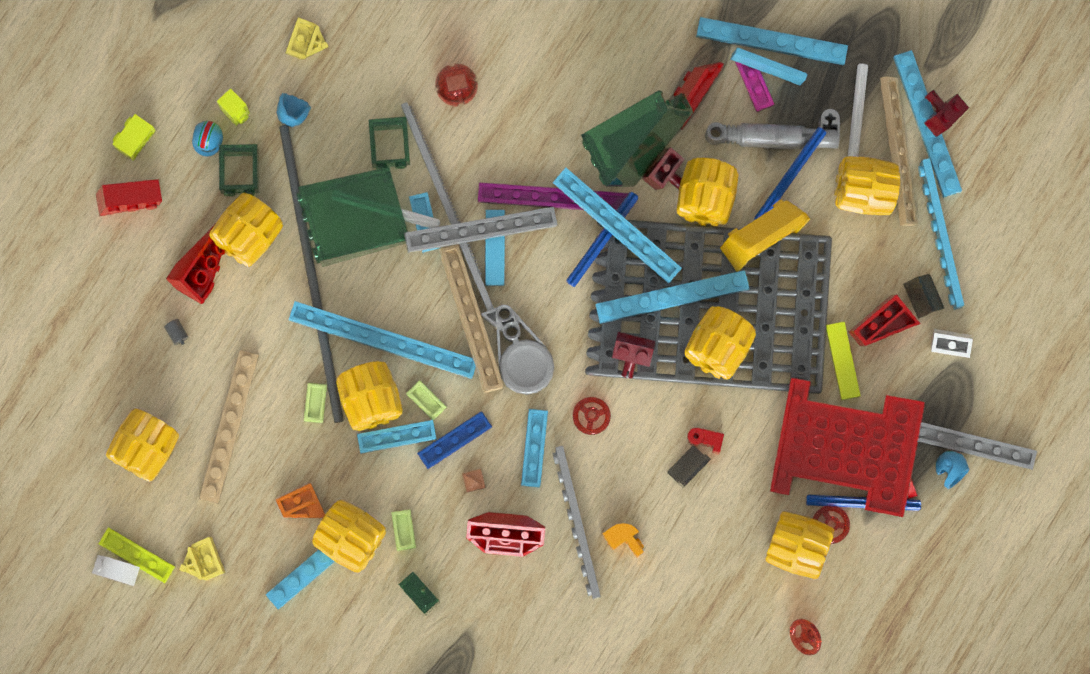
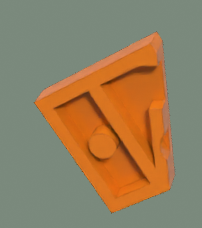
M311 483L276 499L284 518H323L325 516V512Z

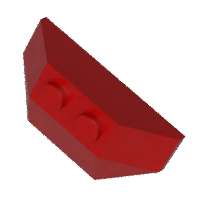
M718 62L695 67L692 72L688 71L683 79L685 81L682 88L678 86L674 92V107L681 130L684 129L723 69L724 63Z
M487 512L468 519L466 539L484 553L524 557L537 548L544 546L545 526L527 515Z

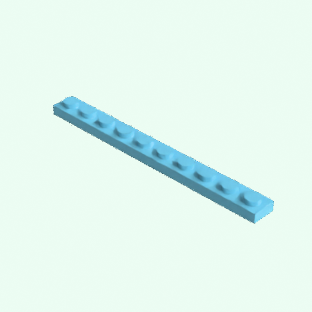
M296 301L289 317V321L460 376L473 378L476 366L473 358Z

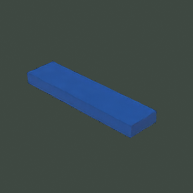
M481 411L417 454L426 468L430 469L490 430L492 426Z

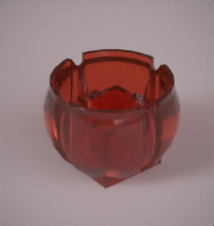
M454 63V66H445L437 74L435 80L438 97L450 106L458 107L461 103L464 105L468 104L473 100L478 90V82L475 81L477 78L476 74L464 64ZM464 74L467 87L449 91L446 78Z

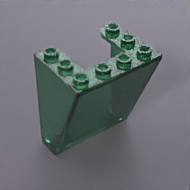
M658 90L581 135L583 139L582 144L589 151L591 163L598 169L600 173L599 179L606 187H634L693 113L684 93L678 94L672 100L665 101L663 92Z
M389 167L298 187L300 192L296 193L301 209H305V211H302L304 222H309L310 229L307 230L309 240H314L316 247L312 248L317 264L321 263L322 267L406 244L404 233L408 231Z

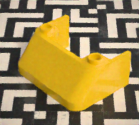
M781 199L773 205V209L740 230L735 228L728 233L729 238L720 249L736 272H739L753 257L787 235L798 233L810 220L806 212L788 200L783 201Z

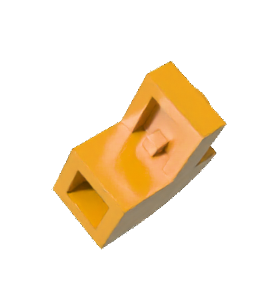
M616 524L602 533V536L612 550L626 542L636 558L644 553L642 542L639 538L635 539L633 537L639 531L630 524Z

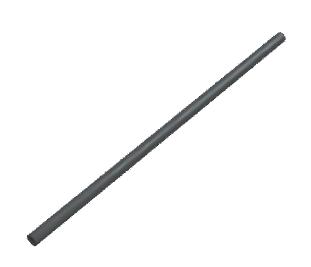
M282 125L279 127L312 306L323 310L289 126ZM317 330L334 423L343 422L328 334Z

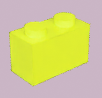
M231 88L217 100L220 110L236 126L239 123L243 124L249 118L250 112L247 105Z
M136 114L126 120L125 128L121 133L118 132L114 136L112 144L115 149L132 161L135 160L156 131L152 125Z

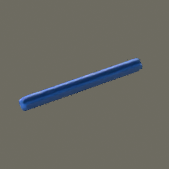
M821 127L817 128L756 214L754 220L773 209V205L781 199L826 135L824 129Z
M629 192L616 211L625 218L637 202L638 196L634 192ZM603 228L566 280L569 285L575 287L611 238L612 234L608 230Z
M807 495L806 505L865 508L867 497ZM907 499L905 510H921V501Z

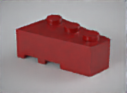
M159 179L102 185L96 193L99 217L127 211L133 212L144 208L147 210L156 209L162 202Z
M895 294L890 295L848 332L859 346H867L921 323L898 295Z

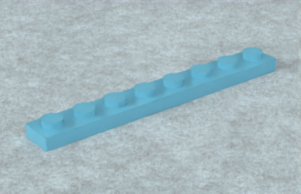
M700 17L696 35L699 38L839 65L845 64L848 45Z
M911 50L895 55L893 59L942 196L944 198L960 193L962 189L942 134L935 137L924 124L934 113L930 102L925 99L927 91L914 54Z
M930 158L921 161L920 166H918L919 176L923 177L924 180L922 189L924 195H927L928 198L926 204L929 214L931 213L933 219L931 221V228L933 232H936L937 236L935 245L941 253L939 258L940 266L942 269L944 268L946 274L944 276V283L946 287H949L950 291L948 300L950 306L953 305L954 310L961 309L964 306V301Z
M565 168L553 181V184L667 283H670L682 269L569 169Z
M743 270L595 304L599 323L601 324L749 290L746 272Z

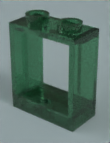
M407 117L369 119L372 168H376V170H387L388 167L394 166L396 169L407 168L410 165ZM403 129L405 158L377 161L375 131Z
M257 144L219 145V190L221 194H224V196H235L236 193H247L254 196L255 193H259V147ZM225 156H253V184L225 185Z
M414 572L398 584L425 616L440 604L436 596Z

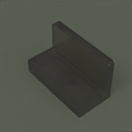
M930 274L918 276L903 284L918 319L944 309Z
M693 445L667 473L684 488L707 465L711 458L701 453Z

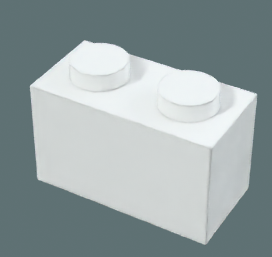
M934 329L931 352L970 358L973 336Z

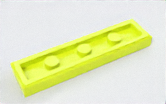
M845 322L826 325L841 401L860 397Z
M109 527L98 543L129 563L140 567L141 570L163 583L167 582L175 566Z

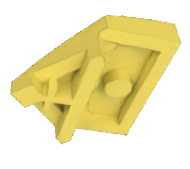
M298 17L285 54L303 60L329 46L325 42L318 25Z
M212 537L205 538L188 547L185 560L179 569L198 577V579L209 580L225 573Z

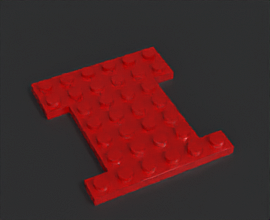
M791 378L770 492L790 495L793 477L867 490L865 510L904 517L925 402L886 395L883 414L808 401L811 381Z

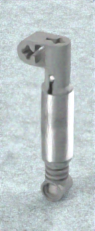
M827 109L820 116L818 127L826 128L828 125L826 118L830 117L832 121L830 128H835V130L824 129L826 135L817 148L838 149L840 116L837 111ZM714 122L708 126L705 138L712 145L725 143V141L729 144L731 141V144L736 142L741 147L799 150L805 147L817 129H809L801 125L741 123L737 127L735 125H732V127L727 125L726 127V125ZM711 131H719L720 136L713 137L711 135Z

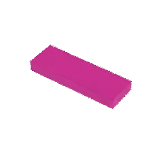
M735 61L756 112L774 106L760 70Z

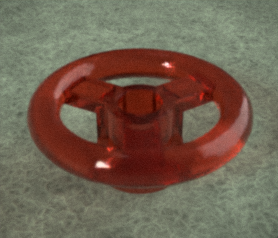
M587 397L580 400L574 407L572 415L577 429L588 435H596L603 432L611 420V412L608 405L597 397ZM587 403H597L603 409L598 410L595 407L586 408L584 405ZM579 410L584 413V417L588 421L587 428L582 426L579 421ZM590 412H593L595 414V418H589L588 414ZM605 415L603 424L596 429H592L593 423L599 419V416Z
M824 506L814 514L813 519L818 521L819 517L823 514L825 518L824 524L828 525L829 521H833L835 524L833 527L834 531L838 530V528L844 529L838 537L832 539L831 544L841 542L850 530L848 515L837 506ZM828 511L840 514L844 523H841L837 517L830 516Z
M797 619L791 624L790 638L795 648L809 656L818 653L822 640L816 626L806 619ZM801 625L802 633L800 637L796 638V627ZM800 643H809L813 649L808 650L801 646Z

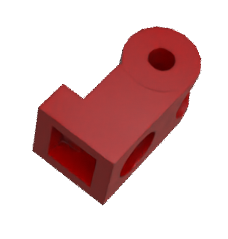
M692 428L689 431L687 440L691 445L712 447V453L720 454L724 438L723 433L701 428Z

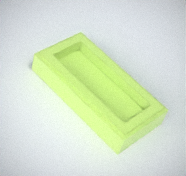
M420 380L406 393L433 421L447 408Z
M308 383L304 422L323 423L327 384Z
M411 510L391 512L397 551L416 548Z

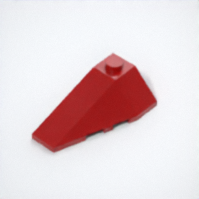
M214 225L175 264L166 277V280L177 291L200 304L205 302L215 285L213 280L216 272L220 270L219 262L221 256L225 254V250L219 248L210 237V231Z

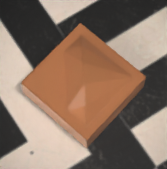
M481 469L462 473L467 493L486 488Z

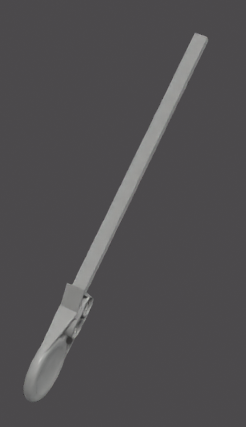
M407 102L401 104L402 110L450 224L460 223L458 221L459 218H456L458 215H454L456 213L454 211L455 208H452L454 205H451L452 202H449L451 198L447 195V189H444L445 186H442L444 182H442L443 179H440V173H437L439 170H436L435 160H432V154H429L431 151L427 147V141H424V135H421L423 132L420 131V125H417L419 122H416L417 119H414L416 115L412 112V106H408ZM459 244L487 309L486 312L481 314V317L497 328L498 363L501 379L508 388L516 393L525 395L538 393L547 387L553 378L555 366L551 353L510 306L504 304L496 308L493 307L480 277L482 274L479 273L481 269H478V263H475L477 260H473L475 258L473 256L474 253H471V247H468L470 244ZM501 311H508L510 316L507 319H502L499 316ZM519 324H521L523 328L536 341L528 339L519 341L518 339L521 335ZM509 328L517 330L515 336H509L506 332ZM500 332L503 333L507 341L513 342L502 355Z

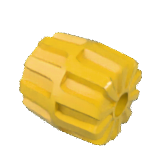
M844 157L839 164V174L836 175L835 179L837 187L834 190V195L836 196L835 205L840 210L858 214L890 215L896 206L899 195V166L893 162L871 157Z
M693 158L688 161L679 187L677 214L689 222L697 221L699 225L703 226L706 224H711L712 226L725 225L729 220L736 198L739 176L737 169L724 161L713 158Z
M242 193L222 213L210 231V237L219 248L225 250L229 257L233 256L238 263H243L249 267L271 246L281 231L283 222L260 199L251 194Z
M712 306L694 329L684 354L694 366H700L703 372H710L716 378L720 379L722 377L728 380L747 356L756 336V330L739 314L724 307Z
M374 361L364 363L344 371L337 377L336 383L341 404L353 430L363 431L376 428L379 424L386 425L389 423V420H396L402 414L403 409L398 388L385 362Z
M134 408L116 431L106 456L126 471H131L137 477L143 478L146 481H152L169 459L179 434L162 420L143 410Z
M340 499L331 506L314 533L312 543L338 564L359 573L367 566L369 560L375 555L374 551L382 544L381 540L386 535V527L364 510Z
M782 511L765 559L768 563L790 573L817 579L825 563L834 536V529L813 518Z

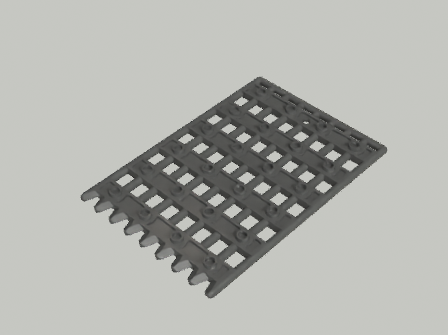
M627 220L635 228L647 229V238L664 253L665 249L684 250L683 262L674 261L683 269L682 280H671L670 283H667L640 258L627 257V247L612 235L604 246L608 251L599 253L594 260L595 263L606 267V270L595 272L592 276L593 281L605 286V289L593 291L591 299L597 303L633 296L624 295L625 283L643 285V293L663 289V287H673L702 280V271L721 272V275L734 273L736 270L720 249L721 246L704 245L705 233L723 235L724 243L729 238L728 233L735 228ZM667 230L685 232V243L666 242ZM800 233L787 235L757 255L760 257L759 268L743 267L741 271L745 270L746 274L759 275L758 287L749 286V290L719 296V302L697 301L677 306L680 307L679 318L660 317L661 310L601 323V327L590 329L588 337L601 344L587 349V356L599 361V364L587 367L585 369L586 375L624 378L621 376L623 370H618L619 359L612 358L617 334L621 332L622 321L640 322V334H625L655 341L650 367L637 364V372L634 371L632 379L789 391L790 384L771 382L772 371L789 372L790 381L791 378L810 381V374L816 375L815 386H810L809 393L820 394L823 388L832 238L824 235ZM781 240L799 241V251H780ZM819 243H824V254H818ZM703 252L722 253L721 265L703 263ZM780 258L798 260L797 271L780 270ZM818 261L823 262L822 273H817ZM626 265L645 266L644 277L625 276ZM778 277L797 278L796 290L778 288ZM816 280H822L821 292L816 291ZM739 293L757 294V305L738 304ZM777 296L795 297V308L776 307ZM815 299H821L820 310H815ZM712 306H719L738 313V311L756 313V322L751 324L756 330L754 343H752L749 349L753 351V362L743 361L738 367L740 369H752L751 381L734 380L733 376L728 380L722 377L720 379L716 378L714 375L713 378L695 376V366L686 358L684 352L694 329L700 322L699 308L709 309ZM594 309L590 312L589 317L599 322L597 310ZM807 310L808 315L802 316L801 311ZM776 315L794 316V326H775ZM814 318H819V329H813ZM660 324L678 325V337L659 335ZM774 334L793 335L792 346L774 345ZM813 336L818 337L817 348H812ZM658 343L677 344V355L658 354ZM773 352L792 354L791 365L773 364ZM812 355L817 356L816 367H811ZM657 362L676 363L675 375L656 373Z

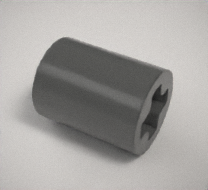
M179 319L172 320L164 326L174 345L180 343L184 345V341L189 338Z

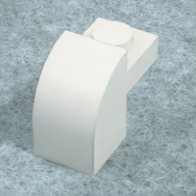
M98 555L92 573L134 586L140 567Z

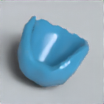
M282 93L279 97L276 113L281 123L294 127L303 123L311 107L308 102Z

